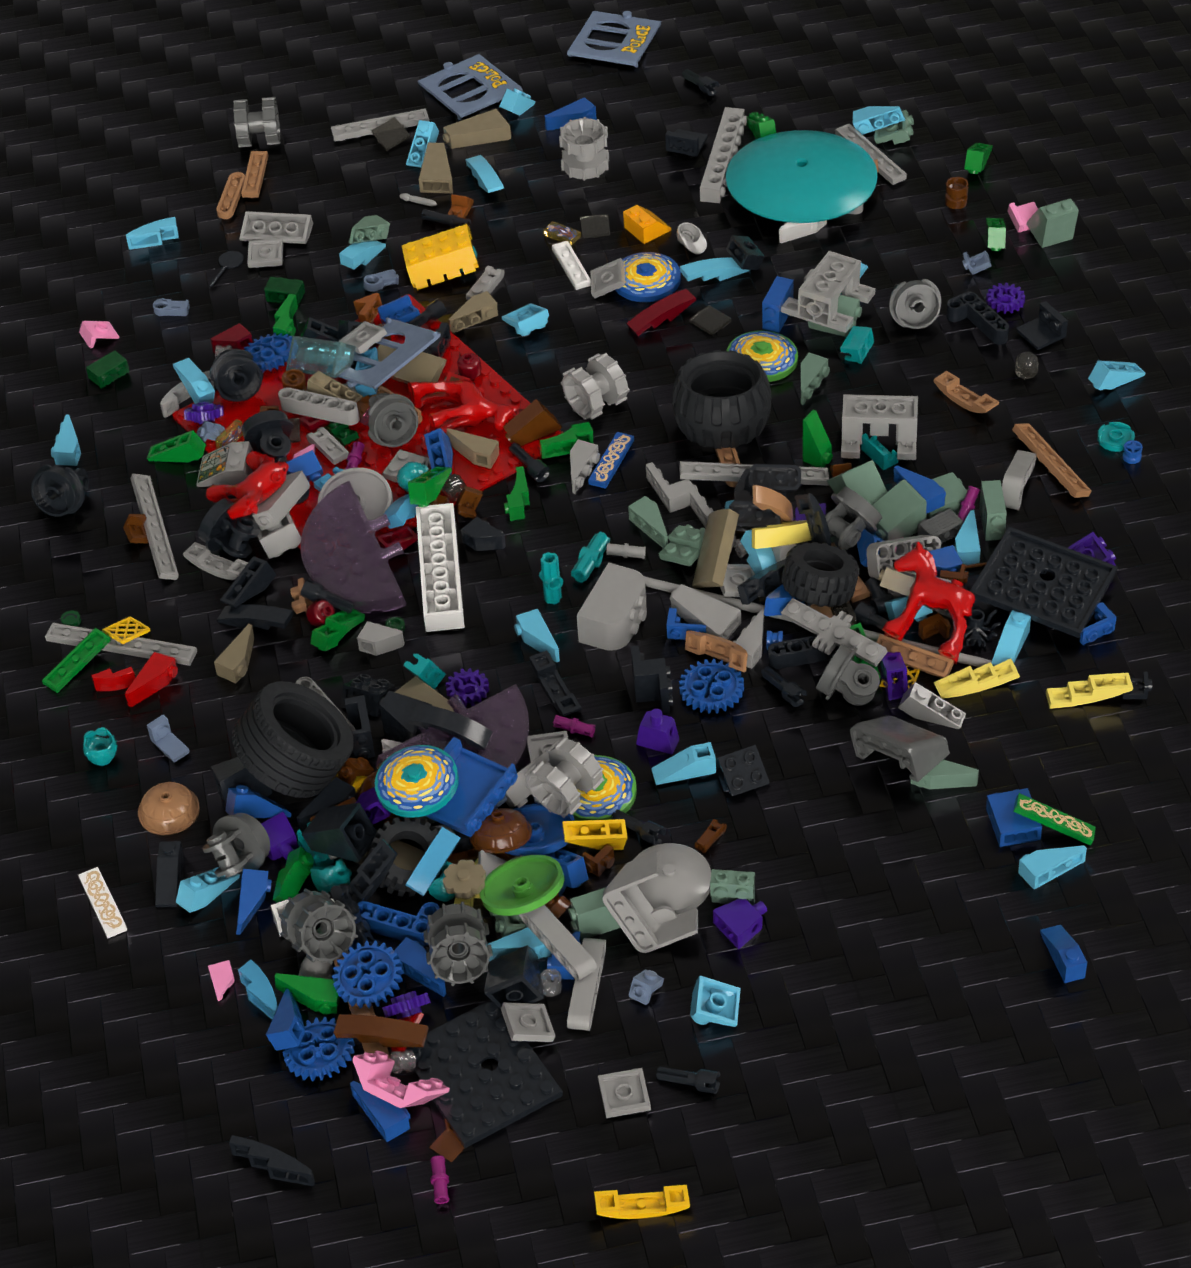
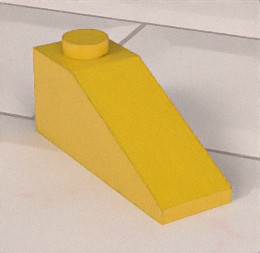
M625 819L562 822L564 841L567 843L601 850L606 844L613 847L614 850L624 849L627 840Z

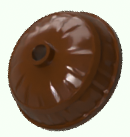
M508 808L494 809L491 815L487 816L482 822L480 829L475 831L469 839L471 845L479 851L504 853L526 844L532 836V827L525 816L519 811Z

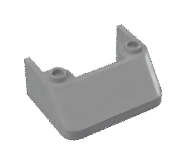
M658 851L626 863L603 891V903L635 949L642 953L651 952L698 933L697 908L679 915L667 906L653 909L637 886V884L659 876Z

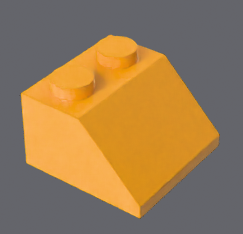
M639 205L623 211L624 228L643 244L671 231V227L653 212Z

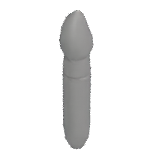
M407 193L399 195L405 201L427 206L437 205L431 199Z

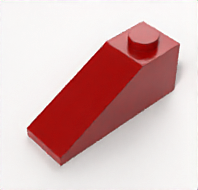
M157 652L152 654L125 692L129 707H133L169 685L178 673L175 658Z

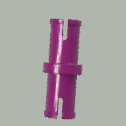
M362 442L353 443L351 453L347 457L348 463L345 470L357 468L361 464V455L365 447Z
M973 486L968 487L964 501L960 503L961 508L958 517H960L963 523L970 510L975 509L974 504L980 492V489Z
M559 715L555 716L553 727L568 730L571 734L579 733L591 738L596 727L595 725L581 722L577 718L570 719Z
M434 1156L430 1159L432 1166V1176L430 1179L431 1184L434 1186V1202L436 1204H445L449 1202L447 1188L449 1176L446 1174L444 1156Z

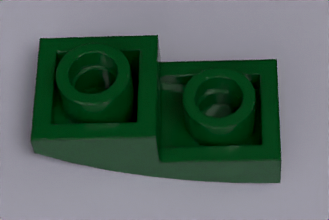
M330 421L329 425L324 427L343 446L359 439L357 431L349 429L348 425Z

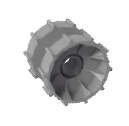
M583 117L569 120L567 124L560 127L561 136H559L560 147L564 148L562 150L561 169L569 175V178L574 177L585 181V179L594 177L599 178V175L605 170H609V150L604 148L607 147V126L604 127L599 122V119L594 120Z
M598 353L589 358L588 365L585 368L587 372L582 367L578 369L573 367L563 373L564 377L561 385L563 386L564 397L567 398L573 411L583 417V420L588 418L592 420L603 414L602 409L605 405L603 400L608 405L614 403L618 405L627 400L626 396L630 389L628 388L626 375L617 364L618 362L608 356L607 353L602 355Z
M566 737L560 741L556 740L547 750L549 753L548 762L551 765L541 761L537 766L534 764L524 774L527 783L525 786L529 788L535 800L547 808L550 813L553 812L561 815L563 818L568 814L573 815L582 805L580 803L581 793L578 790L584 791L587 794L591 789L595 791L604 781V778H602L603 768L600 767L594 754H591L580 745V742L569 740Z

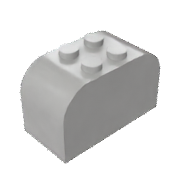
M612 563L607 564L577 614L578 639L580 643L612 651L625 647L632 636L637 634L639 624L645 620L647 615L645 578L640 572Z

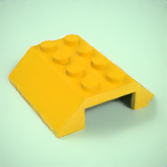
M467 224L402 245L406 268L413 288L420 290L429 287L427 281L429 279L432 285L444 282V274L447 275L448 280L462 276L460 269H463L465 275L476 271L479 265L472 247L471 231Z

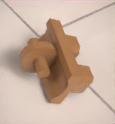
M303 577L298 579V586L290 589L291 595L295 600L292 602V609L296 614L306 612L308 606L313 603V601L300 596L301 589L305 583Z

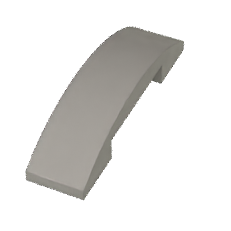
M210 371L203 372L215 389V383L209 376ZM182 382L173 387L160 402L164 418L179 410V404L191 397Z
M196 542L183 553L186 559L200 569L214 576L229 580H236L248 564V562L240 559L233 562L212 554L206 546Z

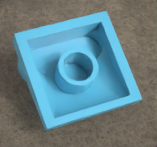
M530 303L502 316V320L515 327L517 334L526 336L535 329L544 328L545 324L548 323L549 313L546 308Z
M699 976L692 993L690 1011L692 1019L701 1025L713 1022L736 1027L741 988Z

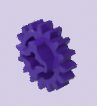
M998 283V287L993 285L992 289H988L987 305L991 306L993 310L997 309V313L1003 311L1006 314L1007 311L1013 313V310L1019 311V308H1023L1025 303L1024 291H1020V286L1015 288V284L1009 286L1008 283H1005V285Z
M208 401L192 404V408L184 409L185 420H191L199 424H203L205 421L214 422L215 418H220L224 414L223 406L209 403Z
M471 668L467 672L461 669V673L454 672V677H448L449 682H446L447 696H450L451 702L456 700V705L463 703L464 707H466L467 703H470L474 706L475 701L482 702L481 697L487 698V692H489L488 678H485L484 673L479 675L478 669L475 672H472Z
M412 991L391 998L392 1004L382 1009L385 1017L396 1015L397 1019H401L422 1012L421 1006L431 1002L428 993L417 996L416 991Z

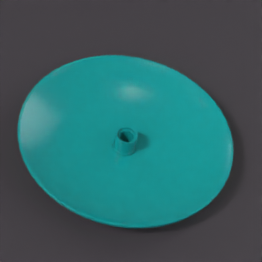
M809 130L779 132L752 141L733 156L726 171L728 190L740 205L759 216L791 223H811L830 220L855 210L871 196L876 187L878 177L873 159L859 145L841 136Z

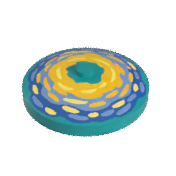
M429 745L410 746L395 752L382 763L375 777V791L382 806L395 815L409 818L426 816L444 807L456 793L459 784V774L453 758L444 750Z

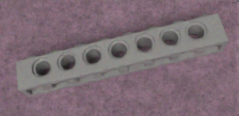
M729 107L724 109L700 186L701 202L720 203L721 198L725 197L727 167L733 156L738 152L741 136L744 134V126L747 124V116H744V109Z

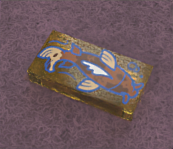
M554 221L543 230L545 236L560 242L568 241L571 246L581 237L580 231Z
M236 419L215 439L216 449L231 442H236L243 435L241 420Z

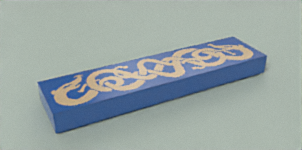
M620 432L615 434L588 479L589 485L607 488L634 442V436Z

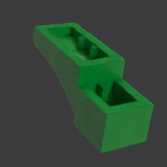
M294 294L287 296L274 315L276 323L273 326V332L276 335L282 333L283 336L288 334V336L294 337L296 333L293 317L298 309L296 295Z
M585 422L571 425V428L562 434L540 440L541 458L545 459L570 454V450L578 439L593 443V429L590 423Z
M523 466L516 467V483L511 494L506 495L507 503H504L505 514H509L510 521L525 519L524 506L530 505Z
M353 609L351 613L340 611L326 617L325 625L312 631L310 644L318 647L321 651H328L338 646V642L346 633L364 621L365 614Z
M302 847L288 853L286 866L278 873L273 900L276 903L288 900L289 897H295L308 875L311 874L310 869L314 865V858Z

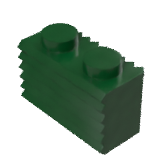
M270 277L264 289L266 301L282 304L289 294L296 295L297 305H299L305 293L304 281Z
M116 350L86 367L88 378L100 388L129 373L126 358L118 354Z

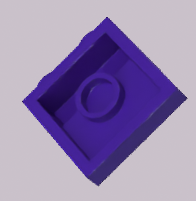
M1094 532L1068 547L1071 550L1115 565V555L1110 549L1108 551L1105 549L1107 546L1101 536L1097 537Z

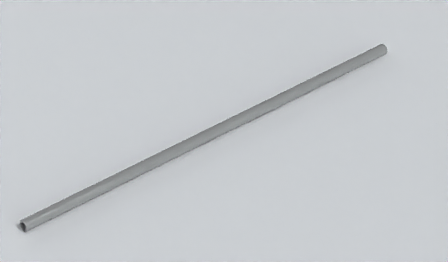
M644 576L646 587L672 593L673 590L680 586ZM692 588L740 610L758 614L761 609L764 610L765 605L753 602L748 605H742L740 599L724 597L720 594ZM782 615L769 616L781 620L790 621L784 618ZM864 630L867 638L877 642L881 633ZM906 639L902 640V642L940 655L938 652L939 647ZM959 653L958 662L981 667L992 662V660Z

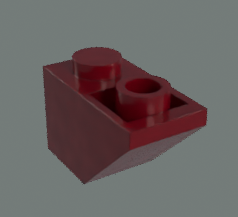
M240 323L210 338L213 352L216 354H220L227 349L245 350L244 347L249 346L248 343H253L251 333Z

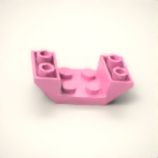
M375 1051V1053L365 1052L362 1055L353 1057V1063L363 1090L399 1108L421 1105L449 1092L450 1088L443 1085V1081L437 1078H430L429 1080L420 1079L417 1082L409 1083L407 1086L401 1084V1080L390 1076L395 1061L388 1058V1054L382 1051Z

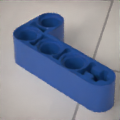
M362 901L357 903L360 908L359 913L370 926V932L400 941L407 937L413 941L420 942L423 947L429 945L428 942H424L423 931L427 929V916L440 909L438 904L434 902L425 903L417 916L370 902Z

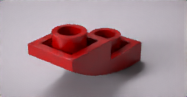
M132 667L112 673L111 669H107L91 675L96 691H115L129 688L135 679Z

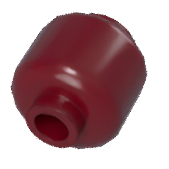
M467 353L458 359L459 375L474 380L481 374V362L477 355Z
M326 600L311 603L306 611L308 621L317 627L325 625L326 617L335 614L334 606Z

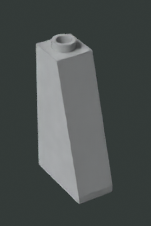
M302 470L286 475V481L281 488L258 505V513H253L252 516L260 530L277 526L309 489L310 484Z
M683 584L676 590H673L670 595L671 608H677V614L689 624L706 625L707 634L728 640L741 624L740 609Z

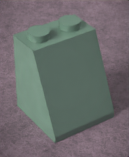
M1070 198L1040 207L1027 221L1026 225L1041 248L1073 239L1079 210Z
M873 460L827 480L835 494H838L845 486L858 493L871 505L887 493Z
M905 479L900 481L872 505L882 516L881 521L876 526L877 532L875 534L884 541L906 538L917 533L918 524L926 519L927 501Z

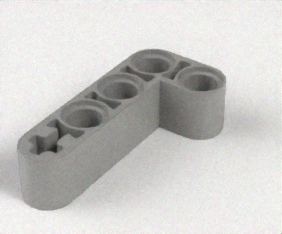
M1017 450L1002 483L1006 508L1019 510L1023 489L1035 467L1036 453Z
M919 535L871 543L867 548L869 576L878 580L880 569L885 570L887 566L893 567L892 560L899 559L910 552L912 544L913 548H915L916 543L919 541L923 549L932 551L941 548V540L937 536Z

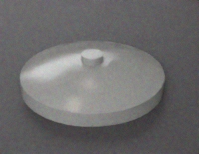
M360 467L346 469L332 476L324 484L318 497V509L324 523L331 530L349 536L366 534L378 528L384 522L381 519L393 503L392 491L387 480L374 470Z
M676 843L658 844L643 850L633 859H638L655 851L659 852V876L637 884L653 909L667 906L679 915L697 908L709 895L711 880L709 863L703 855L691 847Z

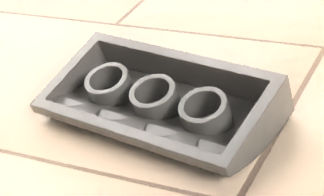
M245 212L239 239L240 241H255L282 238L283 243L306 244L312 230L313 220L311 215Z

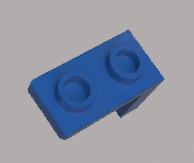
M1103 602L1099 603L1095 610L1094 619L1096 623L1084 628L1080 637L1082 645L1093 642L1097 638L1110 634L1115 630L1116 616Z
M669 608L667 639L686 640V631L706 633V625L681 623V617L677 616V608Z

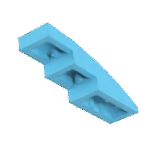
M478 155L465 159L466 165L472 170V175L477 178L479 186L486 192L490 193L504 189L498 175L483 156Z
M729 257L701 260L680 266V272L687 281L699 277L703 281L715 277L722 281L750 271L741 269L734 259Z

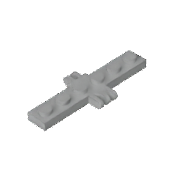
M792 598L781 612L784 618L818 635L813 641L812 647L818 648L822 652L824 651L827 655H830L836 646L840 647L841 644H844L852 650L855 647L858 648L855 656L877 667L888 652L886 647L850 629V622L853 616L846 615L844 611H841L837 616L833 615L832 618H829Z

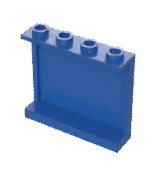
M453 737L444 748V751L453 758L459 774L458 788L452 799L444 807L432 814L426 815V817L472 837L475 831L480 829L486 817L491 815L496 804L504 798L510 786L515 784L518 775L515 764L512 763L509 768H506L464 749L461 740Z

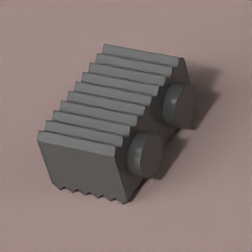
M947 509L944 512L939 511L934 517L924 519L918 524V536H937L941 540V544L957 536L963 521L951 509Z

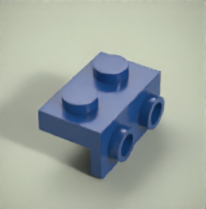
M409 295L400 297L377 308L382 324L387 323V317L406 323L420 315L419 310L412 305Z

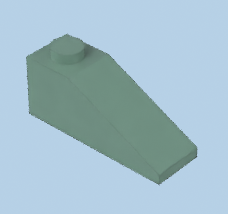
M644 496L628 506L629 520L662 548H665L668 544V537L658 505L655 501Z
M942 760L919 782L911 780V784L927 789L977 786L979 770Z

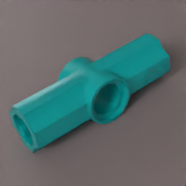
M599 532L595 534L588 546L582 547L578 562L571 571V576L576 581L581 583L586 581L594 567L598 568L600 566L603 553L607 548V544L610 543V538L605 533Z
M547 552L540 559L541 571L539 577L543 581L545 602L555 605L562 598L561 587L563 579L560 576L557 554Z

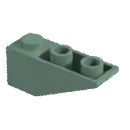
M378 215L365 216L352 227L349 243L354 244L387 239L390 223Z
M808 353L801 362L802 405H804L807 399L812 397L814 390L819 388L823 378L828 376L830 367H828L827 358Z

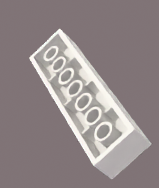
M453 503L416 507L426 632L465 628Z

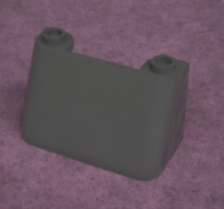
M888 715L859 722L850 729L857 757L865 759L874 750L899 760L900 768L904 769L906 767L911 772L910 779L919 782L950 754L948 742L944 736L898 719L895 716Z

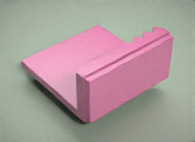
M1035 202L1018 207L1015 206V203L1009 204L1008 213L1017 232L1030 230L1026 224L1038 210Z
M82 321L79 333L90 348H94L97 338L119 339V335L109 321Z

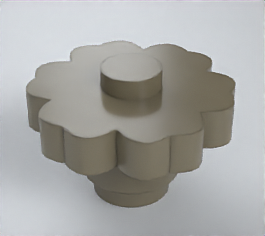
M460 860L458 864H450L444 870L443 886L448 894L455 893L456 898L470 899L485 888L486 872L481 864L475 865L473 860Z

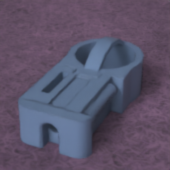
M393 269L364 277V289L371 292L383 289L385 286L399 284V276Z
M161 298L153 303L154 313L158 316H187L190 309L187 299L186 301H171V299Z

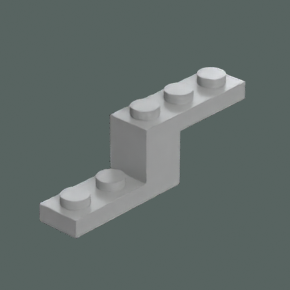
M653 462L646 464V478L668 511L671 513L691 506L706 528L708 516L714 511L707 506L705 498L700 496L697 486L693 485L688 479L669 485V482L662 477L661 470L656 468Z

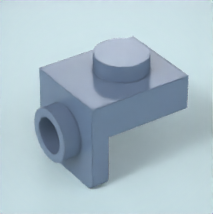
M987 251L971 258L967 252L963 253V265L966 270H970L972 275L991 267Z
M205 421L197 430V435L204 443L207 439L220 443L227 439L225 427L220 424Z
M645 969L633 977L629 997L647 1005L650 1002L652 992L663 985L664 978L658 976L654 971Z

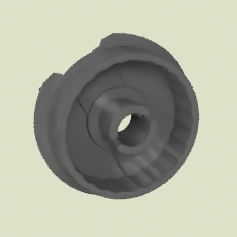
M922 279L921 281H904L894 285V290L891 292L889 300V310L893 319L900 326L921 329L929 326L936 320L941 309V294L932 281Z
M380 393L369 398V406L371 407L368 411L370 415L368 436L378 445L387 447H399L409 442L418 428V415L414 404L407 397L400 394Z
M845 486L838 494L831 495V499L837 507L828 512L825 518L830 535L832 534L839 539L838 547L840 549L847 550L856 545L861 538V532L865 528L872 533L877 532L876 526L881 521L882 516L867 500ZM848 515L856 520L850 524L843 518Z
M841 644L833 658L830 659L829 664L825 667L816 689L827 695L826 700L830 699L835 690L842 693L845 700L855 706L866 705L873 699L880 683L879 674L872 666L858 664L853 661L858 648L855 647L852 650Z
M235 813L224 816L216 822L213 828V836L208 838V843L202 847L204 853H213L219 865V868L214 872L216 877L225 875L228 878L243 872V869L258 870L269 854L270 840L265 828L257 819L246 813Z

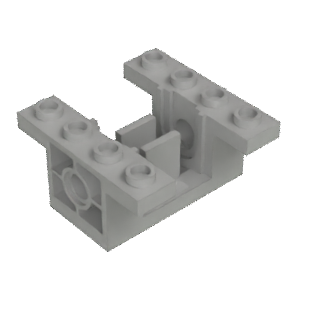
M828 251L816 268L811 269L804 277V283L799 288L798 300L788 297L781 306V312L846 333L853 324L854 317L837 312L840 294L859 299L860 302L868 304L875 295L876 288L859 283L861 260Z
M843 394L841 458H860L863 423L870 424V436H889V424H896L897 459L916 460L918 396Z

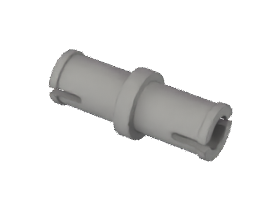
M608 543L606 555L645 559L646 547L629 546L628 543H625V545Z

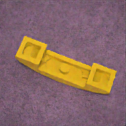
M687 1185L664 1186L663 1192L618 1195L617 1190L594 1192L596 1214L610 1218H650L690 1208Z

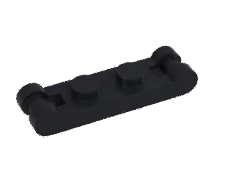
M346 883L333 886L330 893L334 901L339 900L345 904L344 908L357 917L354 920L356 934L358 935V938H355L357 943L363 947L366 941L369 942L370 946H372L374 941H377L380 946L381 942L374 940L368 922L363 920L359 913L360 908L358 904L352 900L349 894L350 886Z

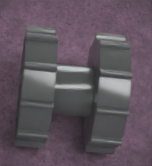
M276 97L262 98V111L258 112L249 111L247 99L234 100V124L239 148L251 147L252 133L265 132L267 145L281 144Z
M307 888L292 899L288 898L289 902L285 906L283 913L279 914L282 928L280 935L293 944L292 948L298 952L301 950L307 954L306 958L312 962L317 960L328 962L329 964L343 956V952L349 954V947L352 946L354 939L358 938L354 921L357 917L344 908L345 904L339 900H336V902L332 901L330 894L324 890L320 893L310 891ZM321 922L320 927L316 930L317 924Z
M462 901L461 904L446 906L442 904L440 909L427 916V929L423 931L424 942H428L430 948L429 952L426 953L427 964H431L435 979L440 978L451 983L452 986L467 982L473 984L476 978L480 977L484 972H488L489 958L493 956L491 945H488L486 941V935H489L488 923H484L480 909L476 910L471 906L465 905Z

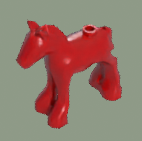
M470 380L408 383L409 400L419 410L426 404L440 400L458 405L455 408L430 413L429 432L441 428L447 434V428L455 430L462 427L477 426L487 418L492 417L494 418V428L502 431L504 429L503 426L517 415L516 412L520 410L519 406L498 404L485 399L483 388L481 386L477 387ZM433 392H441V393L426 395V394L433 393ZM458 417L457 419H454V420H451V421L446 422L447 420H449V419H451V418Z
M251 451L247 454L246 463L254 472L248 475L244 481L235 485H212L207 489L206 496L208 500L217 503L221 499H229L228 495H234L236 498L229 500L235 503L227 510L231 519L245 517L252 513L257 514L258 505L267 500L286 481L289 465L286 462H275L273 457H269L261 452Z
M918 541L915 548L894 562V569L896 571H915L916 579L910 588L908 601L899 617L886 622L882 630L885 632V636L902 641L911 627L917 612L923 605L932 608L948 609L954 622V630L951 638L940 646L938 652L941 656L952 659L954 664H957L967 629L964 616H972L971 612L975 602V595L963 588V583L958 580L952 579L950 583L937 578L933 555L928 550L923 549V546Z

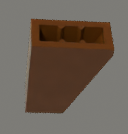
M535 399L504 425L503 428L507 433L505 434L506 438L511 443L515 442L519 446H523L560 430L562 426L557 418Z

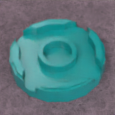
M1109 422V425L1105 426L1104 424L1100 427L1097 440L1104 449L1120 452L1124 451V444L1127 441L1135 440V432L1125 423Z

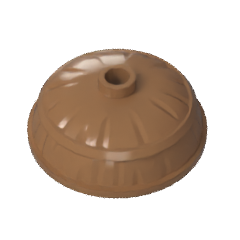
M165 782L152 787L145 793L138 808V817L141 825L147 831L157 835H172L184 831L195 822L199 815L200 805L197 796L186 786L175 782Z

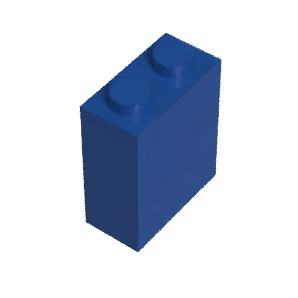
M776 276L762 302L764 330L780 333L789 316L781 312V306L788 297L793 298L792 279Z
M1028 788L987 795L986 810L1000 847L1041 840L1042 825L1013 812L1015 799L1019 793L1031 798Z

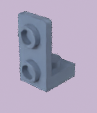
M164 715L147 724L151 741L173 762L178 761L190 752L189 748L171 732L168 718Z

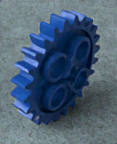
M274 333L272 336L267 334L265 338L260 336L259 340L254 339V343H248L249 346L244 347L245 351L253 355L254 361L263 373L267 369L271 371L272 368L278 369L280 365L285 366V362L290 363V359L295 358L294 355L297 354L296 350H298L295 339L292 336H288V334L283 336L282 333L279 335Z
M705 659L704 664L697 661L696 667L690 665V670H684L685 675H681V681H679L680 695H682V700H686L687 706L692 704L693 710L699 707L701 713L704 709H707L708 714L712 710L719 713L720 708L726 711V706L733 708V702L739 703V698L743 697L744 678L741 677V672H737L736 669L729 667V663L723 665V660L716 663L715 659H713L709 663Z
M366 941L363 947L357 943V949L355 950L349 947L350 953L343 952L344 959L336 960L339 967H333L335 972L332 975L333 985L337 990L338 996H342L345 1003L349 1001L351 1007L357 1003L359 1009L364 1004L370 1009L372 1003L379 1007L380 1000L387 1003L386 996L394 997L392 990H399L400 988L397 983L403 982L401 977L404 974L403 964L397 952L394 953L392 947L387 948L385 943L379 946L377 941H374L372 946Z
M326 1017L323 1018L322 1022L315 1018L312 1024L307 1020V1026L304 1027L305 1033L300 1045L283 1051L286 1066H288L290 1072H294L296 1077L301 1075L303 1080L310 1076L311 1081H314L316 1076L323 1080L326 1074L331 1078V1072L335 1071L339 1074V1067L346 1068L345 1061L352 1060L350 1054L355 1053L353 1048L355 1046L354 1038H336L333 1034L336 1026L335 1018H332L329 1022Z

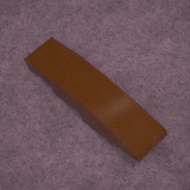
M339 1014L333 1034L336 1038H357L360 1043H381L383 1047H424L429 1028L427 1025L386 1017Z

